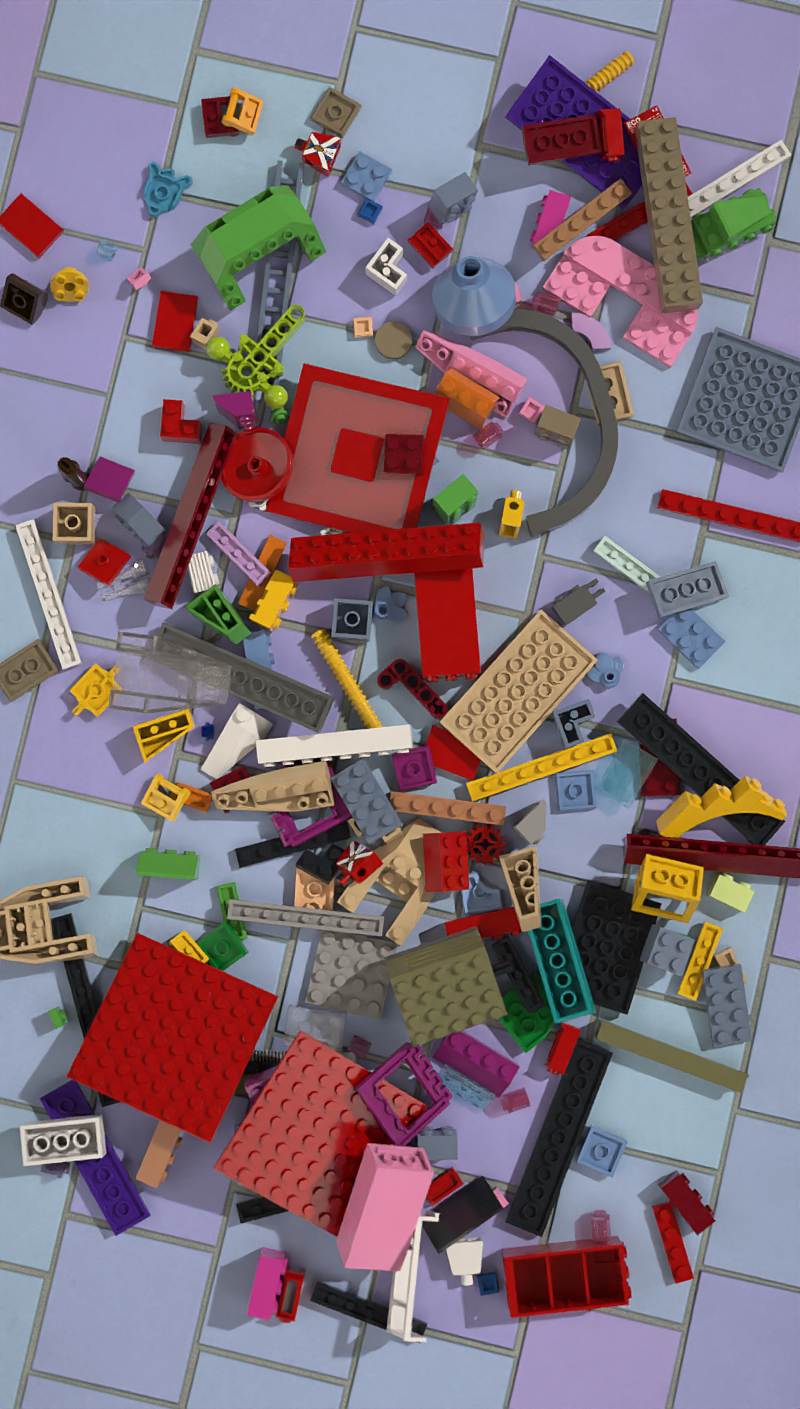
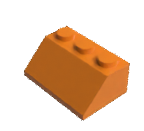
M452 368L444 374L435 392V395L450 398L448 406L450 412L480 430L500 398Z

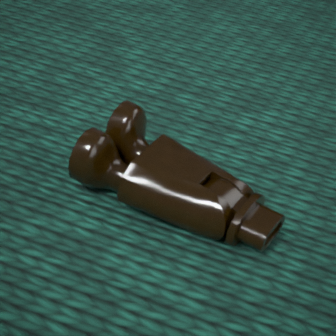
M67 457L59 459L57 464L63 479L68 483L70 482L75 490L86 491L84 484L90 473L81 470L80 465L75 460Z

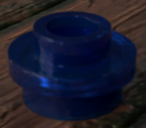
M206 722L205 726L201 727V737H205V741L214 739V724H209V722Z

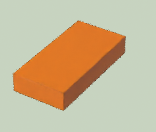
M177 782L176 786L190 791V796L184 802V805L208 813L213 799L212 794ZM173 793L172 799L176 800L178 795Z

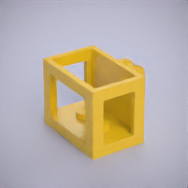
M646 854L635 878L631 910L689 923L700 902L704 867ZM647 893L687 902L683 915L642 904Z

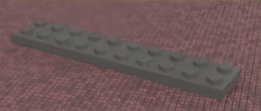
M162 623L148 657L317 733L321 732L335 697L166 623Z

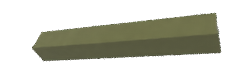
M599 1019V1025L594 1036L597 1040L742 1093L745 1082L749 1077L747 1073Z

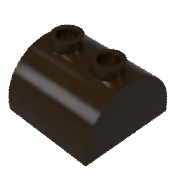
M12 273L6 277L0 307L33 325L39 319L46 306L48 293Z

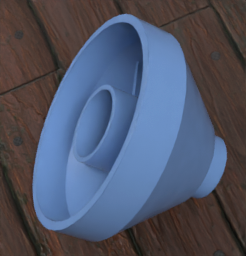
M468 256L448 266L436 279L432 292L434 309L439 321L449 330L466 336L484 335L500 328L511 317L516 305L515 284L510 272L500 263L481 257Z

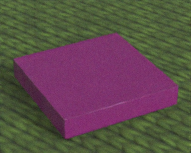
M100 456L84 484V489L119 503L135 474V470Z
M429 745L409 749V753H391L400 791L437 783Z

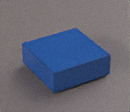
M366 198L358 212V217L375 224L383 206Z
M496 1271L477 1275L481 1296L500 1292Z

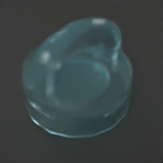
M108 240L100 241L97 249L98 255L103 260H113L117 252L116 245Z

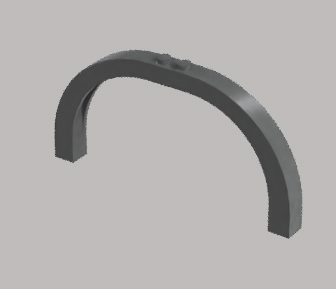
M514 309L511 317L500 328L484 335L471 336V340L501 332L523 331L541 335L560 345L574 358L584 374L601 430L600 457L590 480L574 497L563 504L526 516L529 533L533 537L561 528L574 521L597 500L610 478L616 461L618 427L614 412L616 404L614 398H610L608 392L611 391L609 381L604 379L600 365L586 342L570 327L551 316L532 310Z

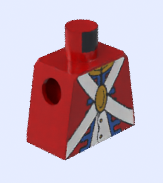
M311 132L308 141L297 138L294 148L303 152L302 162L329 177L342 143L340 137Z
M353 840L336 862L341 873L335 879L343 887L350 879L360 884L384 863L373 850Z

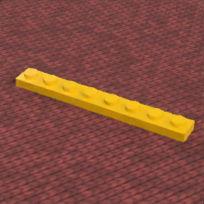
M610 733L500 771L497 774L468 782L466 786L473 802L617 752V748Z

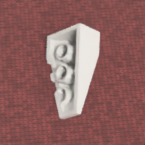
M239 703L201 770L215 779L220 778L256 747V740H264L274 724Z

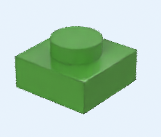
M59 1006L48 1011L56 1029L67 1024L65 1021L67 1020L66 1013L63 1009L60 1010Z

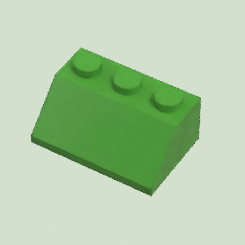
M146 848V852H140L136 875L199 879L200 856L196 855L195 851H184V854H176L177 850L165 849V853H158L155 848Z

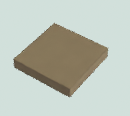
M329 87L310 119L343 139L361 110L362 105Z

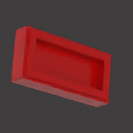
M451 1167L430 1183L426 1198L431 1206H434L464 1185L454 1167Z

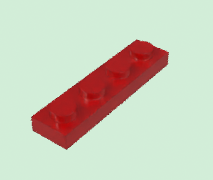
M671 1201L653 1205L652 1210L675 1284L694 1279Z

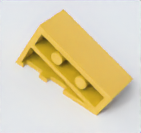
M275 569L262 598L257 602L258 606L254 614L251 613L249 617L250 621L270 632H273L274 629L277 630L282 621L279 619L282 612L286 613L290 602H288L290 596H294L299 585L296 584L297 582H293L291 576Z
M190 707L134 724L133 730L144 763L195 727Z

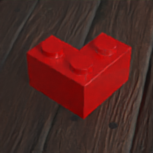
M163 399L160 437L163 442L201 444L202 424L199 420L184 419L185 405L182 400Z

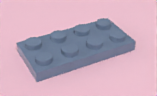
M716 561L646 582L658 618L729 597Z
M364 758L330 778L369 845L403 825Z
M741 964L702 970L712 1046L719 1047L752 1041Z

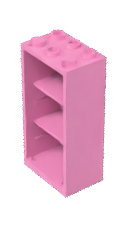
M367 1144L336 1240L345 1268L401 1271L434 1174L423 1148Z

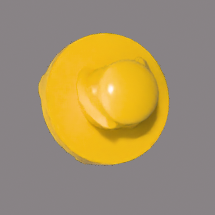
M65 267L53 275L50 281V289L54 298L58 301L81 302L89 290V283L86 276L77 271L76 268Z

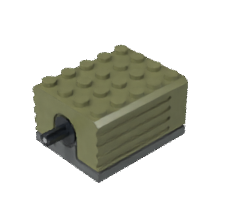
M476 926L384 957L389 979L413 1047L507 1015L495 977L513 971L509 960L491 966Z

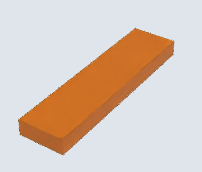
M269 535L258 560L272 574L259 587L249 578L238 602L239 605L255 612L258 606L257 602L262 598L265 588L287 546V542Z

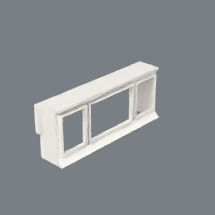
M428 1210L425 1213H420L401 1271H393L387 1333L394 1334L404 1339V1341L426 1342L425 1337L411 1331L422 1221L438 1222L439 1213Z

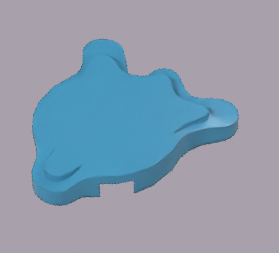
M151 162L148 165L150 177L144 187V198L148 205L149 214L152 217H159L161 214L170 212L178 206L182 193L193 184V180L188 175L175 179V171L172 168L161 169L157 163Z

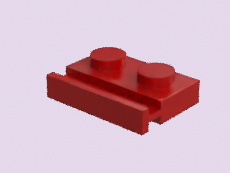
M429 222L424 224L408 239V243L432 269L453 252V248Z

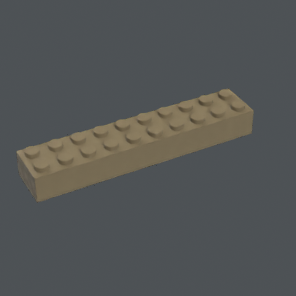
M676 117L638 121L635 128L636 144L661 314L697 310L702 305L703 298Z

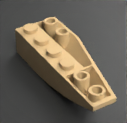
M326 761L263 773L229 784L211 793L216 809L298 812L334 805L331 777Z

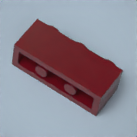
M676 1170L658 1185L698 1236L715 1222V1219L712 1217L715 1213L708 1204L705 1206L700 1200L703 1197L696 1188L691 1190L688 1186L690 1181L684 1173L680 1175Z

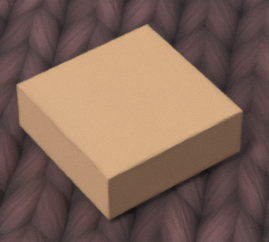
M372 317L353 318L354 338L373 337Z

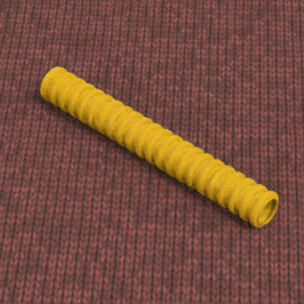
M623 51L622 54L618 55V58H614L613 61L609 62V65H605L599 72H596L595 76L592 75L590 79H587L586 84L596 92L602 90V87H606L607 83L610 84L611 80L616 79V76L619 77L621 73L625 72V69L628 70L630 66L634 65L632 55L627 51Z
M320 629L312 634L311 639L315 640L314 644L318 645L317 649L321 650L320 654L324 655L323 659L327 660L326 664L330 665L329 669L333 670L332 674L336 675L335 679L339 680L338 684L342 685V690H345V696L348 695V701L351 700V706L354 705V711L358 712L357 716H360V721L364 722L363 726H366L367 729L384 727L381 726L382 722L378 721L379 717L375 716V710L372 711V705L369 706V700L366 701V695L362 694L363 690L359 689L360 685L356 684L357 681L350 674V669H347V664H344V659H341V654H338V649L334 648L335 644L331 643L332 639L328 638L329 634L325 633L326 629Z

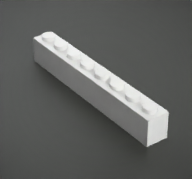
M409 724L256 740L258 764H263L264 767H273L277 762H283V765H293L296 760H302V763H312L315 758H321V761H331L332 757L340 756V759H351V755L359 754V757H370V753L378 752V756L389 755L390 751L397 750L398 754L409 753V749L413 748L411 725Z

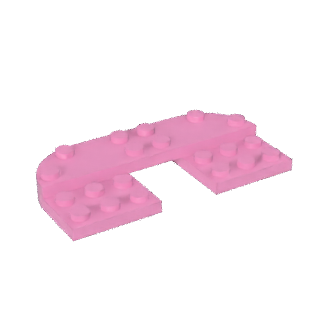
M589 236L571 244L563 253V256L542 289L580 313L590 317L610 286L642 304V307L622 339L670 368L696 326L698 309L661 314L654 265L617 242L602 236Z

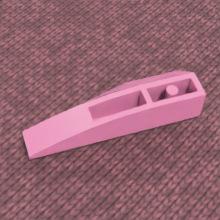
M424 330L415 346L444 374L452 368L500 397L493 411L505 418L509 415L528 380L480 352Z

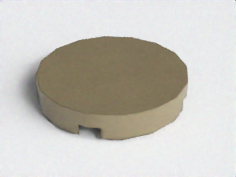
M389 321L377 330L375 346L383 357L400 359L406 356L411 349L412 334L403 323Z

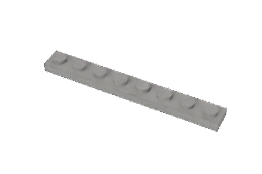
M229 899L227 919L373 936H382L384 917L234 899Z

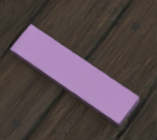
M219 521L205 533L258 587L272 574Z

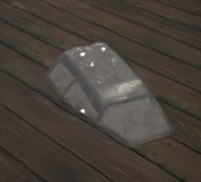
M118 631L116 644L118 654L113 689L110 690L109 709L155 713L227 704L231 665L158 636Z

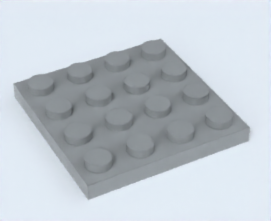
M321 930L305 1003L381 1020L390 981L384 957L396 954L398 944L356 933Z

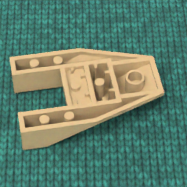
M419 817L402 829V835L389 844L383 843L374 850L384 864L362 883L358 884L352 880L337 901V903L353 913L375 881L406 901L407 903L385 934V936L400 946L403 945L435 892H426L423 834L441 832Z
M79 876L27 886L0 900V959L42 964L97 956L96 937L92 934L53 940L49 906L89 899L88 879Z

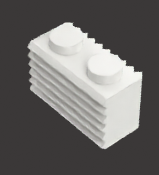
M207 551L193 554L187 568L194 595L203 594L213 585L220 584L217 573L213 574L212 567L215 566L213 556H209Z

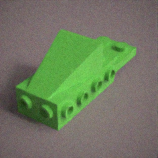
M751 188L738 198L734 196L725 201L714 202L708 212L704 214L699 212L692 217L691 224L697 261L703 258L704 260L709 257L714 258L726 249H734L739 243L749 242L761 233L766 234L773 229L772 227L776 222V214L773 209H770L768 198L764 192L762 193L760 188L755 190Z

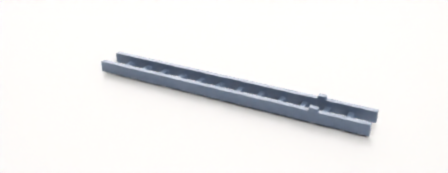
M278 160L275 186H296V196L301 200L304 163L299 162L297 180L282 178L283 161ZM296 238L290 240L289 253L272 251L267 254L257 344L262 340L264 330L269 331L274 326L265 324L266 312L282 313L283 315L288 310ZM272 257L288 259L287 271L271 269ZM270 275L286 277L285 289L269 288ZM268 294L284 295L283 307L267 306ZM286 326L281 327L279 331L285 333ZM268 343L267 346L272 348L276 344ZM283 348L277 354L276 359L280 364H282ZM257 355L255 361L261 362V355ZM276 376L274 381H268L271 386L279 385L280 377ZM254 392V395H255L254 401H256V393H257V392Z

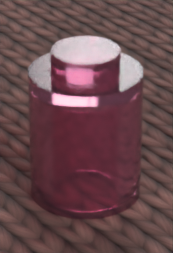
M538 292V295H533L531 306H534L533 310L555 316L560 298Z
M491 421L474 433L473 437L477 444L485 450L502 437L501 432H503V429L497 422L493 423Z
M524 1087L502 1095L503 1099L500 1100L503 1110H508L509 1114L531 1106Z
M595 1210L594 1214L590 1215L591 1240H611L610 1214H606L605 1210Z

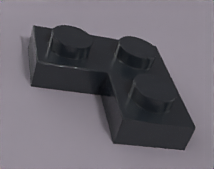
M332 843L322 858L305 849L296 862V867L329 885L339 871L336 862L345 850Z

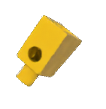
M511 490L510 496L505 498L498 536L517 539L525 500L521 499L522 493L518 490Z

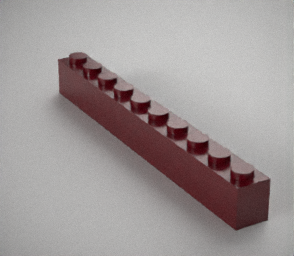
M213 423L208 425L144 600L155 606L173 609L237 433L227 425Z
M626 833L623 847L624 864L642 865L646 854L704 867L705 871L800 879V848Z

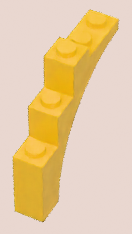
M744 776L731 790L715 783L701 798L696 794L692 795L685 791L656 820L659 834L665 837L679 838L694 826L727 814L758 813L780 820L785 819L788 815L785 810V804L780 799H775L765 791H762V785L758 780Z

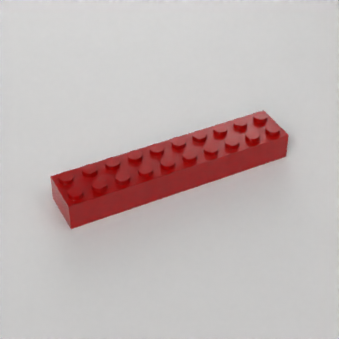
M481 522L294 537L291 538L288 570L293 582L483 568L484 533Z

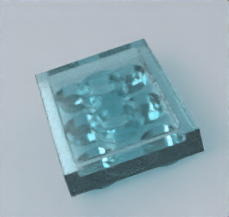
M624 739L598 783L596 790L630 809L657 763L658 758Z

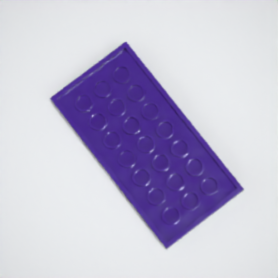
M549 55L508 111L505 118L521 130V127L524 125L593 115L600 109L617 108ZM621 112L624 155L618 162L608 163L607 160L601 161V158L604 156L602 154L560 161L601 193L619 179H622L632 193L617 205L625 210L641 188L642 179L638 152L623 125L630 118Z

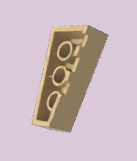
M536 846L499 856L504 878L522 932L541 927L539 858Z

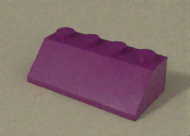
M463 1030L445 1036L432 1057L498 1098L510 1085L520 1068L518 1063Z

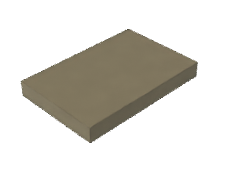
M37 639L0 663V687L9 701L13 702L60 670L41 641Z

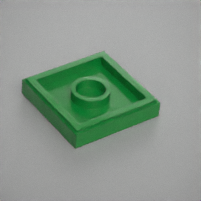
M225 921L196 942L209 958L208 962L210 965L221 971H224L249 953L228 921Z

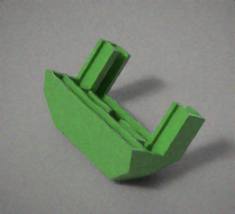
M288 185L267 188L205 226L190 244L192 251L208 272L221 299L230 311L246 302L233 275L278 247L296 238L300 249L304 254H307L310 262L326 253L313 221Z

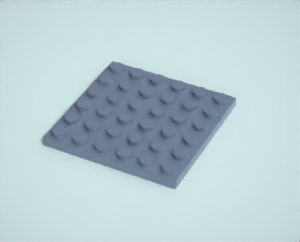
M716 327L676 433L782 473L800 429V358Z

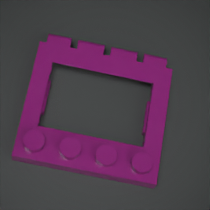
M321 758L313 759L312 763L322 762ZM296 760L293 765H285L279 769L311 763H302V760ZM326 761L330 777L332 778L335 774L329 762ZM332 781L334 805L329 807L333 815L315 822L301 832L298 831L289 812L267 811L268 815L276 812V815L270 818L276 831L279 832L283 829L285 831L279 834L284 847L292 845L294 848L353 817Z
M405 1042L355 1087L394 1146L405 1147L450 1105L449 1100L452 1098V1094L446 1085H442L443 1081L436 1070H432L433 1066L426 1055H421L423 1051L420 1046L413 1047L412 1042ZM403 1060L406 1061L433 1102L407 1128L403 1126L399 1117L390 1107L377 1086L382 1079L387 1078L396 1070Z

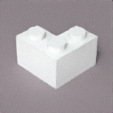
M387 238L365 267L367 276L395 296H397L407 282V274L396 267L403 257V248Z

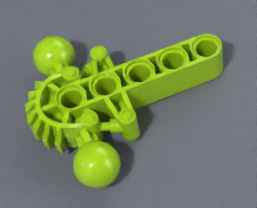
M295 304L289 307L258 344L246 334H242L239 337V350L234 354L230 351V344L225 338L218 336L208 341L206 351L209 357L214 360H224L228 364L227 368L221 369V372L225 374L222 376V380L226 381L224 384L226 388L230 387V393L235 391L236 393L251 391L254 398V392L260 390L264 394L265 403L269 407L279 409L286 404L288 394L285 388L280 385L271 386L267 379L284 375L283 365L274 357L304 324L306 317L302 306ZM299 312L302 315L300 318L294 319L292 314ZM284 326L289 328L288 332L281 333L279 331L280 328ZM269 341L277 342L276 346L272 348L268 347L267 344ZM243 351L248 353L245 359L242 356ZM263 355L264 359L261 362H257L255 357ZM246 369L252 370L249 376H244L242 373ZM265 369L270 373L264 374L262 371Z

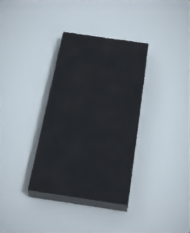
M482 1176L432 1211L439 1213L438 1222L422 1221V1227L435 1250L440 1254L504 1208L486 1178Z

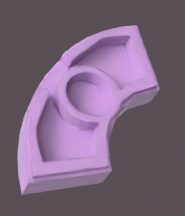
M571 313L572 330L584 336L590 342L592 350H610L612 348L606 329L596 319L581 313Z

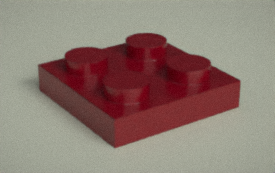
M385 434L384 473L423 474L424 435Z

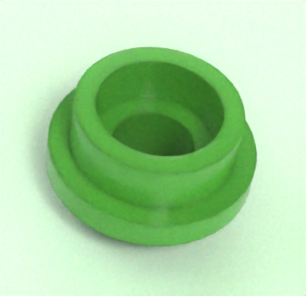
M283 407L273 409L270 412V420L276 424L284 423L289 417L288 412Z

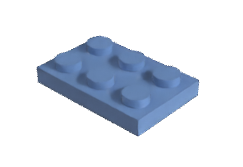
M692 609L671 615L657 629L697 669H700L726 642Z

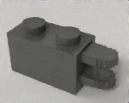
M597 578L587 585H582L581 587L576 585L569 590L570 595L565 598L560 596L553 602L555 605L551 609L564 627L597 604L595 599L606 592L604 588L599 589L593 595L589 592L588 589L594 587L599 582Z

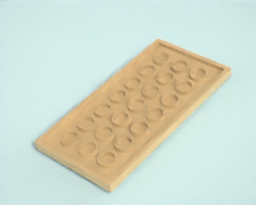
M540 610L439 723L497 774L593 667L598 659L544 611Z

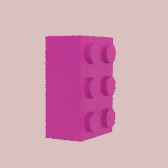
M262 1248L247 1316L270 1321L271 1314H276L279 1301L276 1295H280L284 1279L280 1278V1275L285 1274L288 1259L284 1258L285 1252Z

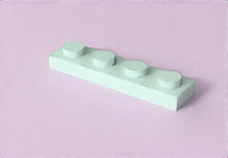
M606 536L603 537L593 551L648 593L646 582L660 578L658 574Z

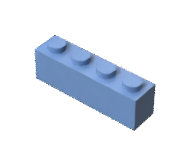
M265 630L251 632L250 635L243 639L246 659L272 669L275 660L273 653L269 652V646L272 645L270 634H266ZM254 705L256 711L263 710V708Z

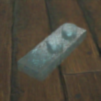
M446 1064L438 1074L443 1081L442 1085H446L448 1090L484 1112L494 1099L495 1094Z

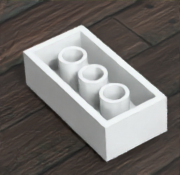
M103 1114L25 1122L20 1126L23 1166L103 1158L106 1154Z

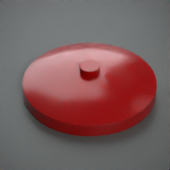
M256 427L240 432L235 438L221 476L223 485L233 496L245 502H262L274 497L285 487L292 474L293 454L289 444L280 434L268 428Z

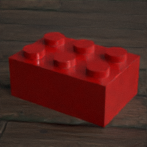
M466 831L423 834L426 892L469 890Z

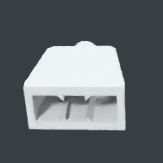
M482 1237L461 1238L446 1249L452 1274L461 1275V1285L463 1286L472 1285V1274L481 1272Z

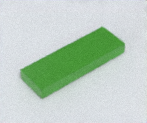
M236 882L216 886L223 921H228L240 940L247 939L244 921L227 919L229 899L239 900Z

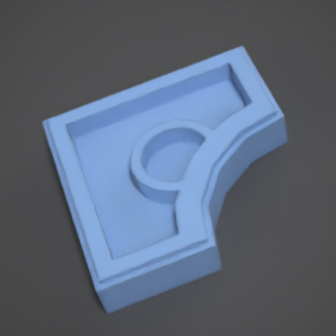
M478 873L469 874V890H461L464 914L502 908L500 889H492L485 886L480 880Z

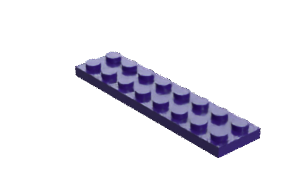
M74 1080L68 1081L39 1098L51 1120L95 1115L78 1082ZM104 1131L106 1145L104 1157L76 1160L74 1162L115 1236L150 1217L151 1214Z

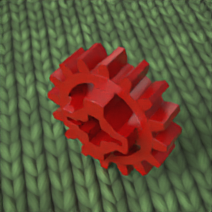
M485 823L483 828L476 825L477 830L470 829L472 835H466L467 839H469V842H467L469 847L467 853L472 854L469 859L471 860L475 857L476 864L480 860L483 861V865H486L487 861L494 864L493 859L500 860L498 854H504L501 847L506 846V844L501 843V840L505 837L498 835L501 831L500 829L494 831V825H491L490 828H487ZM481 832V837L477 841H473L475 835ZM489 832L496 837L497 841H492L489 838ZM483 839H486L488 843L494 845H490L486 850H483V847L476 845V843L483 842ZM473 848H478L481 851V857L473 851ZM492 848H497L496 852L488 857L489 851Z

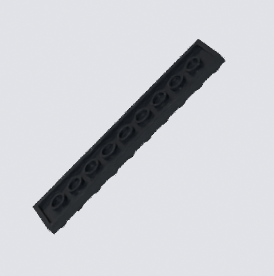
M641 693L616 721L700 798L715 783L731 790L740 781L644 693ZM735 813L722 816L750 843L756 845H766L786 822L784 819L780 820L758 813Z
M577 1039L505 1220L506 1223L540 1237L543 1236L613 1055L612 1052Z

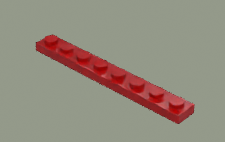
M665 489L661 490L657 509L800 543V522Z

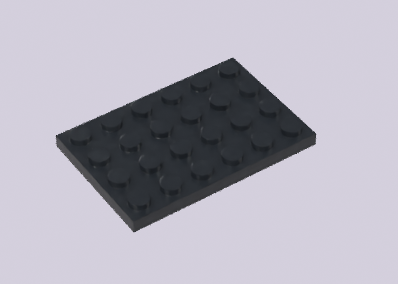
M587 880L572 932L592 1000L595 1005L628 1015L644 962L639 960L652 924H656L658 916L631 910L633 894ZM645 898L642 905L660 909L662 903Z

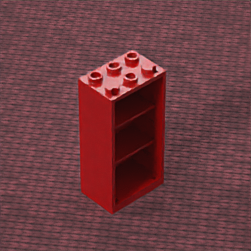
M473 569L414 573L422 679L426 680V683L438 682V679L445 678L446 681H457L458 677H464L465 680L476 679L481 673Z
M618 1236L502 1249L510 1318L629 1305V1299L632 1298L631 1286H629L626 1279L630 1278L629 1267L626 1266V1261H624V1258H627L626 1246H624V1242H621Z

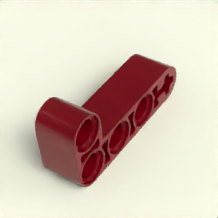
M404 659L394 660L378 675L377 684L382 690H389L400 681L433 718L442 719L447 714L446 704ZM402 663L405 666L404 672L397 673L394 669L395 665ZM383 676L390 677L391 683L388 686H383L380 683V679ZM410 677H415L418 680V685L410 687L407 684V680ZM423 691H428L431 694L429 701H423L420 698V694ZM434 698L437 700L434 704L438 708L440 706L443 707L442 715L434 713L435 708L433 705L430 708L427 706L433 702Z

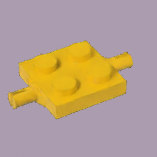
M95 663L69 690L79 702L72 710V713L78 716L85 708L99 717L125 690L115 679V676L122 668L116 664L108 672Z

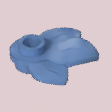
M388 586L380 589L377 593V602L373 606L374 616L380 620L388 618L393 622L404 620L408 616L407 612L402 609L406 601V594L400 592L391 594ZM380 607H384L386 609V612L384 614L379 613L378 610Z
M598 653L596 656L598 661L586 673L593 682H602L606 687L612 688L617 686L620 681L619 674L624 669L623 660L620 656L611 659L605 653ZM612 675L614 676V678L612 680H608L607 676Z

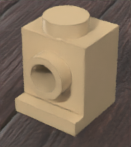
M201 318L190 336L193 343L206 350L208 341L213 337H218L220 334L218 324L211 319L207 321Z

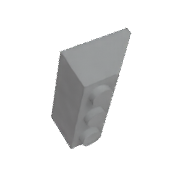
M544 800L538 801L511 827L527 844H538L545 837L543 835L546 831V802Z

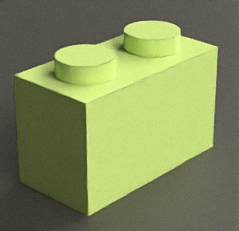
M723 873L722 876L716 874L707 896L745 913L755 891L750 889L751 886L742 881L738 884L732 881L734 877Z

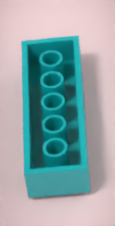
M558 898L541 903V927L528 930L554 1022L558 1024L596 1013L564 901Z

